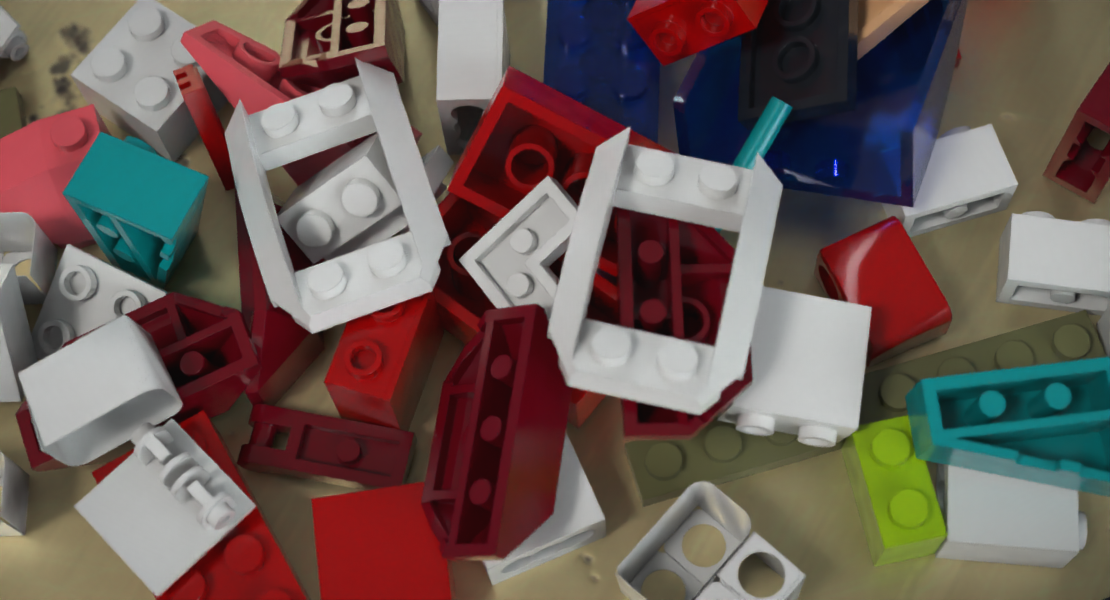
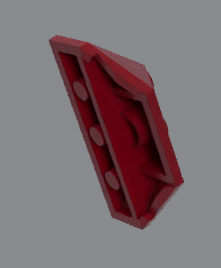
M303 0L285 21L279 63L282 79L323 89L333 83H340L359 76L355 58L362 62L370 63L394 73L397 83H404L405 34L398 0Z
M234 181L241 313L244 316L262 365L260 371L246 387L245 394L252 405L265 404L275 406L324 350L323 330L314 334L310 333L297 324L290 313L279 306L274 308L271 303L252 247ZM271 192L276 213L278 214L285 202ZM280 225L295 272L326 261L322 258L313 264Z
M616 207L618 326L715 347L736 250L714 227ZM751 343L743 379H736L723 389L720 399L701 415L620 398L624 441L692 439L752 385Z
M172 292L125 314L151 334L183 403L178 413L154 427L164 426L170 419L179 424L202 410L206 412L210 419L228 411L262 368L244 316L237 309L227 306L222 307L205 300ZM91 331L82 334L70 341L65 342L62 348L74 343L77 339L90 333ZM25 400L15 416L31 469L41 472L78 467L68 466L41 450L28 404ZM130 439L93 461L80 466L111 462L134 449L135 444Z
M537 303L486 310L478 323L480 331L463 348L443 382L421 505L431 530L440 543L438 547L442 557L449 561L504 560L554 513L572 389L567 385L559 367V354L553 340L547 338L549 321L545 309Z

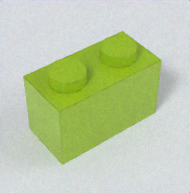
M905 415L858 425V430L845 438L841 452L874 567L935 554L948 534L926 461L916 459L909 416Z

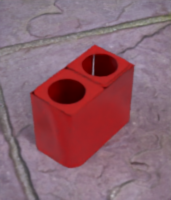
M891 216L819 250L814 274L827 298L872 307L865 363L868 368L947 333L952 321L949 304L897 217Z

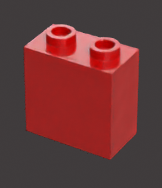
M636 0L627 20L660 63L666 66L755 29L769 0Z
M433 291L347 321L324 380V384L341 419L409 431L444 335Z
M425 481L311 499L321 600H456L452 561L442 557L438 547L440 543L431 530L421 505Z

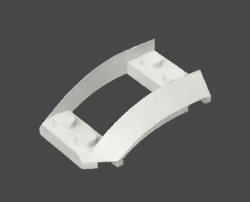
M355 58L359 76L340 83H333L323 89L284 103L274 104L262 111L248 115L243 103L239 99L224 133L242 213L270 301L274 308L279 306L290 313L297 324L312 334L433 291L441 271L438 260L443 248L451 245L401 99L394 73L370 63L362 62ZM377 132L410 231L295 272L280 227L266 171Z
M630 126L596 147L569 239L547 338L553 340L559 354L558 364L568 386L701 415L720 399L723 389L734 380L743 379L783 185L758 152L754 170L630 145ZM613 206L740 233L715 347L585 319Z

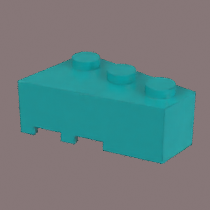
M100 132L62 194L112 265L164 290L198 232L209 176L159 156L154 148L138 138L126 136L124 140H120Z
M1110 356L920 379L905 395L916 459L1110 497Z

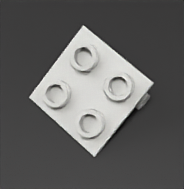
M67 244L31 334L36 356L42 360L60 350L65 342L168 295L169 292L71 244Z
M170 419L164 426L154 427L150 422H147L138 427L131 436V441L135 444L134 453L74 505V508L157 598L256 507L249 497L173 419Z

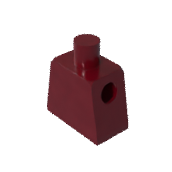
M1110 62L1077 109L1043 173L1044 177L1093 204L1110 179V140L1103 150H1098L1088 143L1087 137L1092 129L1096 127L1110 134Z

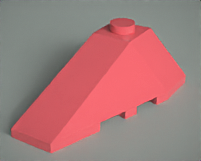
M215 20L185 31L180 40L182 45L232 106L236 108L240 99L248 115L267 109L274 104L284 103L321 89L282 79L279 71L280 56L275 50ZM411 126L416 143H418L422 133ZM374 133L285 164L282 167L299 186Z
M94 104L36 120L0 139V213L24 212L29 214L51 242L57 244L60 249H65L67 244H71L79 249L97 244L62 194L99 133L103 132L111 135Z

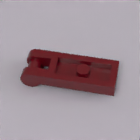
M255 404L252 407L248 424L253 427L248 444L241 446L237 465L257 473L269 474L273 472L361 490L378 489L407 484L417 438L415 432L277 406ZM283 432L290 434L285 450L273 448L276 434Z

